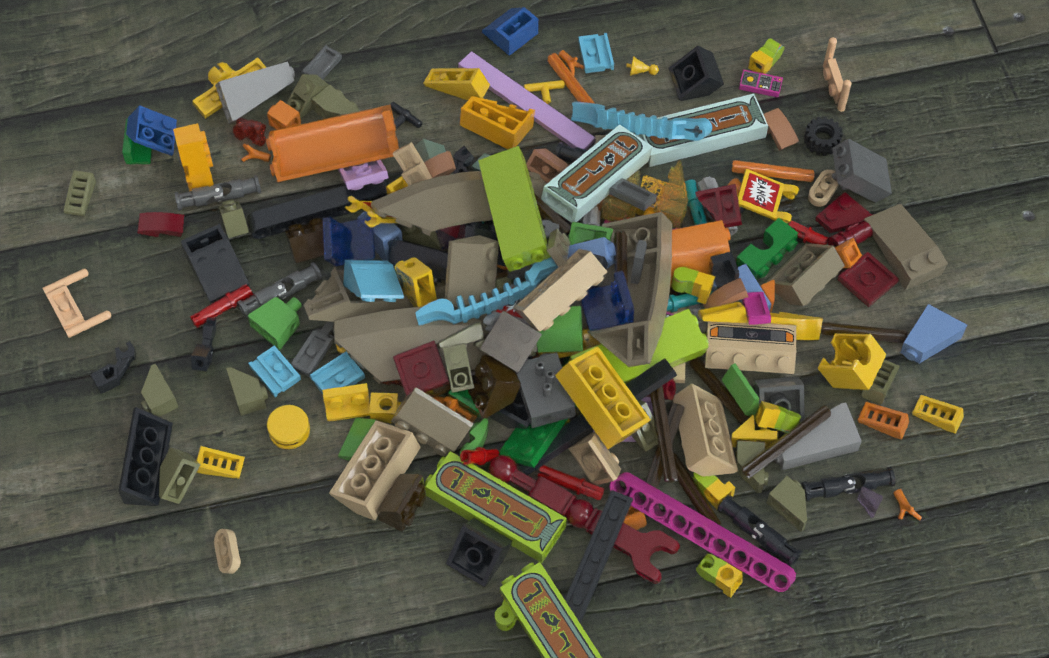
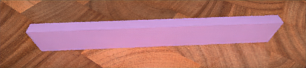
M472 51L458 63V68H479L490 84L488 89L509 104L515 105L516 109L525 111L534 109V121L570 147H580L587 150L595 142V137Z

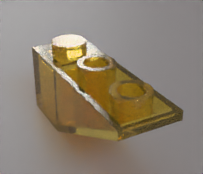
M678 160L676 166L671 167L668 179L670 180L668 184L664 183L661 190L662 198L656 201L653 212H662L672 222V227L680 229L687 212L688 197L681 160Z
M638 170L627 181L640 186L641 171ZM610 195L602 202V218L610 222L635 217L636 207Z

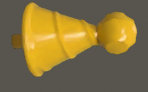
M633 56L632 64H626V67L631 68L630 76L647 71L651 75H656L659 71L657 65L651 64V66H648L635 56Z

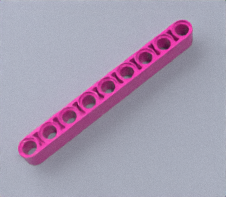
M623 472L616 480L610 482V491L613 490L633 498L632 507L773 590L784 592L795 581L796 573L789 565L633 474ZM620 481L626 484V489L621 487ZM639 492L645 495L646 501L640 498ZM658 504H662L666 512L661 511ZM678 515L684 517L686 524L680 522ZM698 527L703 528L706 535H702L698 531ZM718 539H722L726 543V547L721 546ZM738 551H743L746 559L741 558ZM758 563H763L767 571L760 569ZM779 575H784L787 582H782L779 579Z

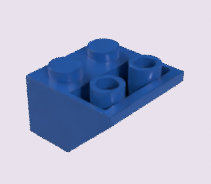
M525 7L511 8L485 27L482 33L510 56L538 34V18Z
M139 105L128 117L126 135L135 143L172 156L175 144L173 129L176 128L177 120Z

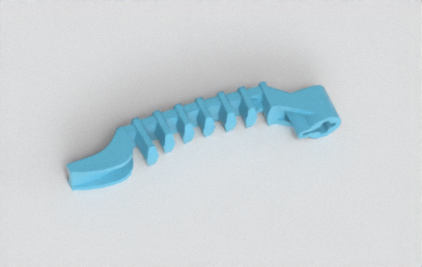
M572 102V121L588 123L596 128L602 127L605 130H614L617 126L621 125L630 132L635 133V135L644 134L648 137L669 138V140L689 139L695 141L703 139L712 131V124L706 118H674L673 120H668L667 117L657 119L655 115L651 117H645V114L636 116L634 112L625 114L624 110L617 111L616 108L605 110V106L600 104Z
M552 257L531 264L532 268L525 272L526 281L521 282L519 277L515 278V288L511 289L509 283H505L503 286L504 293L500 294L498 289L495 288L492 290V298H488L486 293H482L480 297L481 302L478 303L474 295H471L468 298L470 306L465 307L462 296H457L458 310L455 311L453 304L449 300H435L415 312L418 325L421 326L437 320L448 321L452 324L462 321L466 323L469 319H478L483 314L487 313L488 315L496 309L501 310L503 306L508 304L513 305L515 301L523 299L539 285L541 280L546 279L558 266Z

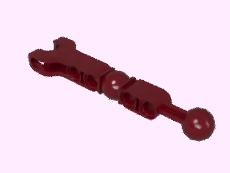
M496 456L490 462L488 467L489 474L505 483L511 481L529 492L527 496L566 517L572 526L584 528L586 532L591 535L593 534L602 511L598 508L594 509L590 502L582 499L577 500L575 495L544 477L539 476L537 480H534L517 470L515 461L509 456ZM623 523L613 548L632 559L637 575L654 584H658L662 576L660 570L650 563L651 555L657 551L675 554L680 549L678 541L660 530L641 533Z

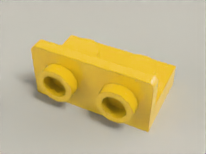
M367 383L322 390L327 421L370 416Z

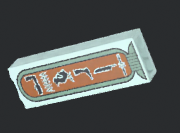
M750 94L662 116L667 117L668 120H673L674 118L708 119L712 124V131L708 136L699 141L689 139L669 140V138L648 137L644 134L637 136L653 146L648 161L649 167L766 138L768 124L755 95Z
M619 125L547 183L543 188L541 199L571 223L577 222L609 195L611 186L621 178L627 180L649 161L653 146Z

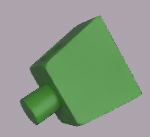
M274 297L248 315L250 327L280 350L300 325L296 312L302 307V304L295 297L286 304L278 297Z

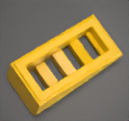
M739 301L698 311V316L703 321L747 323L746 309Z
M920 395L912 412V415L955 434L964 417L963 408L924 395ZM925 404L929 405L927 411L923 412ZM936 408L937 411L935 415H932L933 409ZM942 412L946 413L944 418L941 417Z
M200 446L197 462L201 465L196 473L239 479L245 457ZM204 458H209L208 464L203 463ZM214 459L218 460L217 466L212 465ZM223 461H227L226 468H221ZM232 462H236L234 471L230 470Z

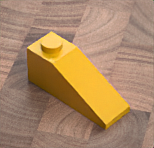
M479 68L431 69L423 83L426 87L465 100H469L472 96L483 98L490 86Z

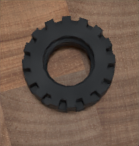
M824 116L823 119L817 117L816 120L812 119L808 123L804 135V143H806L807 149L810 148V152L813 153L815 151L816 155L822 153L823 156H827V153L829 155L833 154L832 148L841 143L843 136L842 127H839L837 121L834 123V119L830 118L828 120ZM820 132L826 133L831 139L822 140L815 134Z

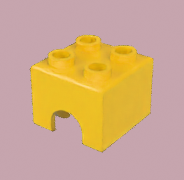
M835 333L831 341L835 349V358L830 364L825 358H822L818 370L833 388L869 390L882 366L886 353L871 334Z

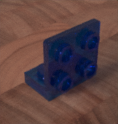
M331 217L323 218L324 260L335 266L345 265V260L374 259V227H369L364 223L369 221L371 217L339 223Z
M623 271L614 273V282H611V285L586 290L588 293L581 299L589 331L634 323V306Z

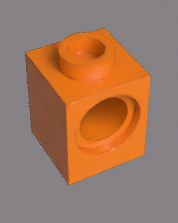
M282 100L276 105L271 106L267 113L269 125L276 130L301 124L299 112Z

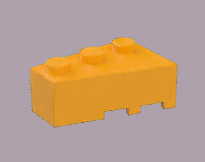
M472 96L461 108L460 126L506 149L516 147L532 129L535 110H520L511 104L509 107L497 105V101Z
M198 123L173 129L189 191H192L193 188L211 187L214 185L210 167L214 166L205 131H200Z

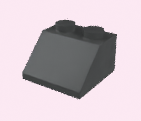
M799 377L755 380V393L759 397V406L761 401L774 404L798 413L801 416L799 423L805 420L804 384ZM760 427V429H770V430H774L773 428H769V427H767V428Z

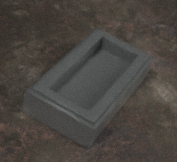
M325 45L301 73L318 75L321 79H324L342 59V54Z
M623 178L609 189L610 195L643 211L650 207L657 198L656 194Z
M638 241L630 283L638 285L640 282L647 247L646 241Z

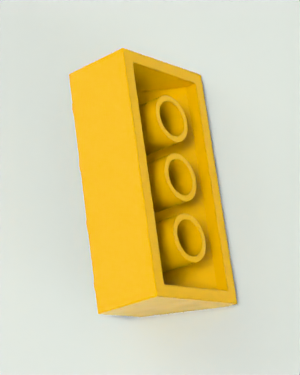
M598 346L568 362L555 375L607 449L622 442L651 421Z

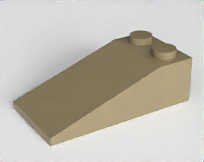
M902 204L864 218L863 221L868 222L872 227V236L894 273L899 278L904 290L943 274L948 265L938 246Z

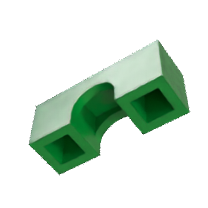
M778 218L764 232L763 242L769 246V249L760 250L750 244L737 256V267L746 264L756 281L759 278L763 279L773 265H778L787 251L791 252L797 246L798 232Z

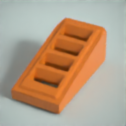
M865 402L858 422L902 440L909 424V417L907 413ZM873 411L874 414L872 418L869 419L868 416L870 412ZM879 414L883 415L880 422L877 421ZM888 418H890V423L886 424Z

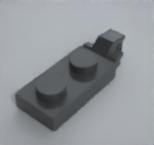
M327 321L321 330L317 328L316 331H312L291 362L292 367L296 371L308 377L315 371L333 344V322Z

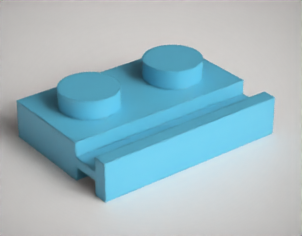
M607 33L601 36L595 34L578 37L585 73L605 71V69L609 68L614 70Z
M275 345L258 356L255 361L248 363L251 370L274 397H277V394L281 391H286L301 380L300 375Z
M346 351L310 374V378L323 394L322 390L355 385L365 378V374Z

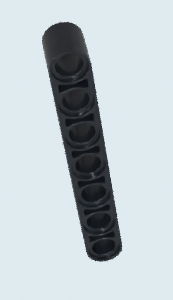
M384 179L382 183L366 184L358 190H348L345 185L254 211L247 216L252 236L255 239H262L285 232L284 230H288L289 226L294 224H301L302 226L309 224V221L315 218L329 220L349 214L351 212L345 208V206L352 205L347 200L348 197L353 196L358 201H375L388 195L386 190L388 182Z

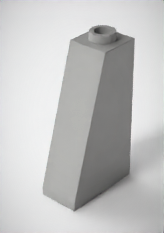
M284 62L219 81L215 87L228 124L235 122L294 82L295 73L292 66H289L288 62Z
M846 402L831 409V416L774 459L776 464L779 463L781 470L859 450L862 441Z

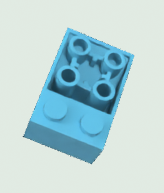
M345 260L343 286L356 294L357 297L362 298V301L374 302L375 298H383V301L396 302V299H404L395 269L390 262L381 260Z

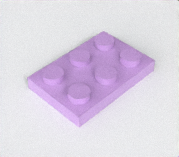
M381 160L338 169L348 190H358L370 183L379 184L384 179L389 178Z

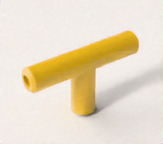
M563 80L524 85V88L529 92L541 91L542 100L546 104L551 102L549 90L565 87Z

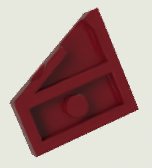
M736 184L695 192L699 202L715 221L722 220L725 228L742 225Z
M844 192L819 213L815 221L829 233H835L855 223L860 224L864 222V218L872 216V214Z

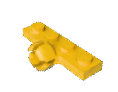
M256 58L237 71L232 70L227 63L223 62L217 64L220 67L219 70L215 66L211 68L208 72V79L213 84V87L192 100L193 105L205 119L222 108L215 85L222 80L267 68L259 58Z

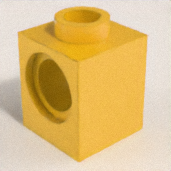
M371 393L370 419L383 423H392L391 420L402 403L399 402L398 393ZM385 406L391 407L389 410L382 409Z

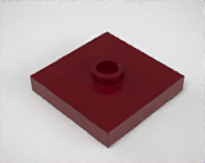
M866 252L851 268H847L841 273L837 280L869 308L895 286L899 278L869 252Z
M435 341L393 356L406 396L415 387L425 393L450 383Z

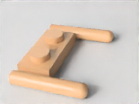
M832 37L829 39L823 64V76L825 80H828L830 96H833L835 104H838L837 110L842 112L845 110L852 83L850 80L843 82L836 59H833L837 39Z
M81 269L43 287V291L68 338L98 325L112 316L110 311H104L85 321L67 286L87 277V269Z

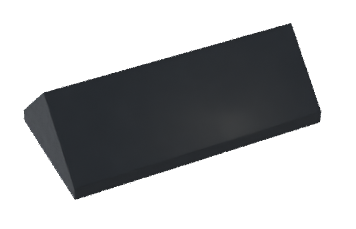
M137 407L133 408L118 492L124 504L158 506L160 501V466L168 453L173 423Z

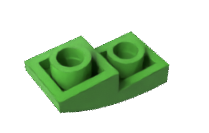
M486 418L480 423L476 422L471 427L469 432L470 443H466L461 448L460 454L463 450H475L478 447L484 446L489 431Z

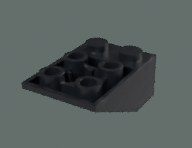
M220 224L180 241L184 255L210 303L224 297L227 292L231 293L244 284L249 286L244 271Z

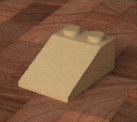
M592 432L568 448L592 484L608 483L618 478L621 471L618 465L619 460L614 453H610L596 432Z

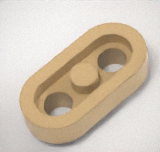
M824 170L811 187L808 199L814 206L821 207L826 205L838 188L839 184L832 178V173L835 171Z
M220 529L214 538L218 567L222 573L233 574L241 564L237 539L232 530Z

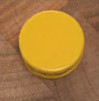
M280 406L269 415L267 420L269 437L279 448L295 449L304 444L309 437L310 425L308 417L297 406Z

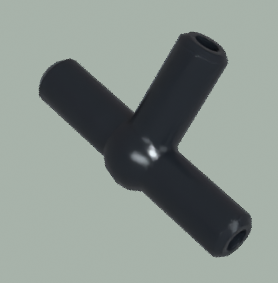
M395 102L390 103L391 109L399 115L394 120L396 130L405 121H408L416 128L422 126L423 122L412 115L408 109L402 108Z

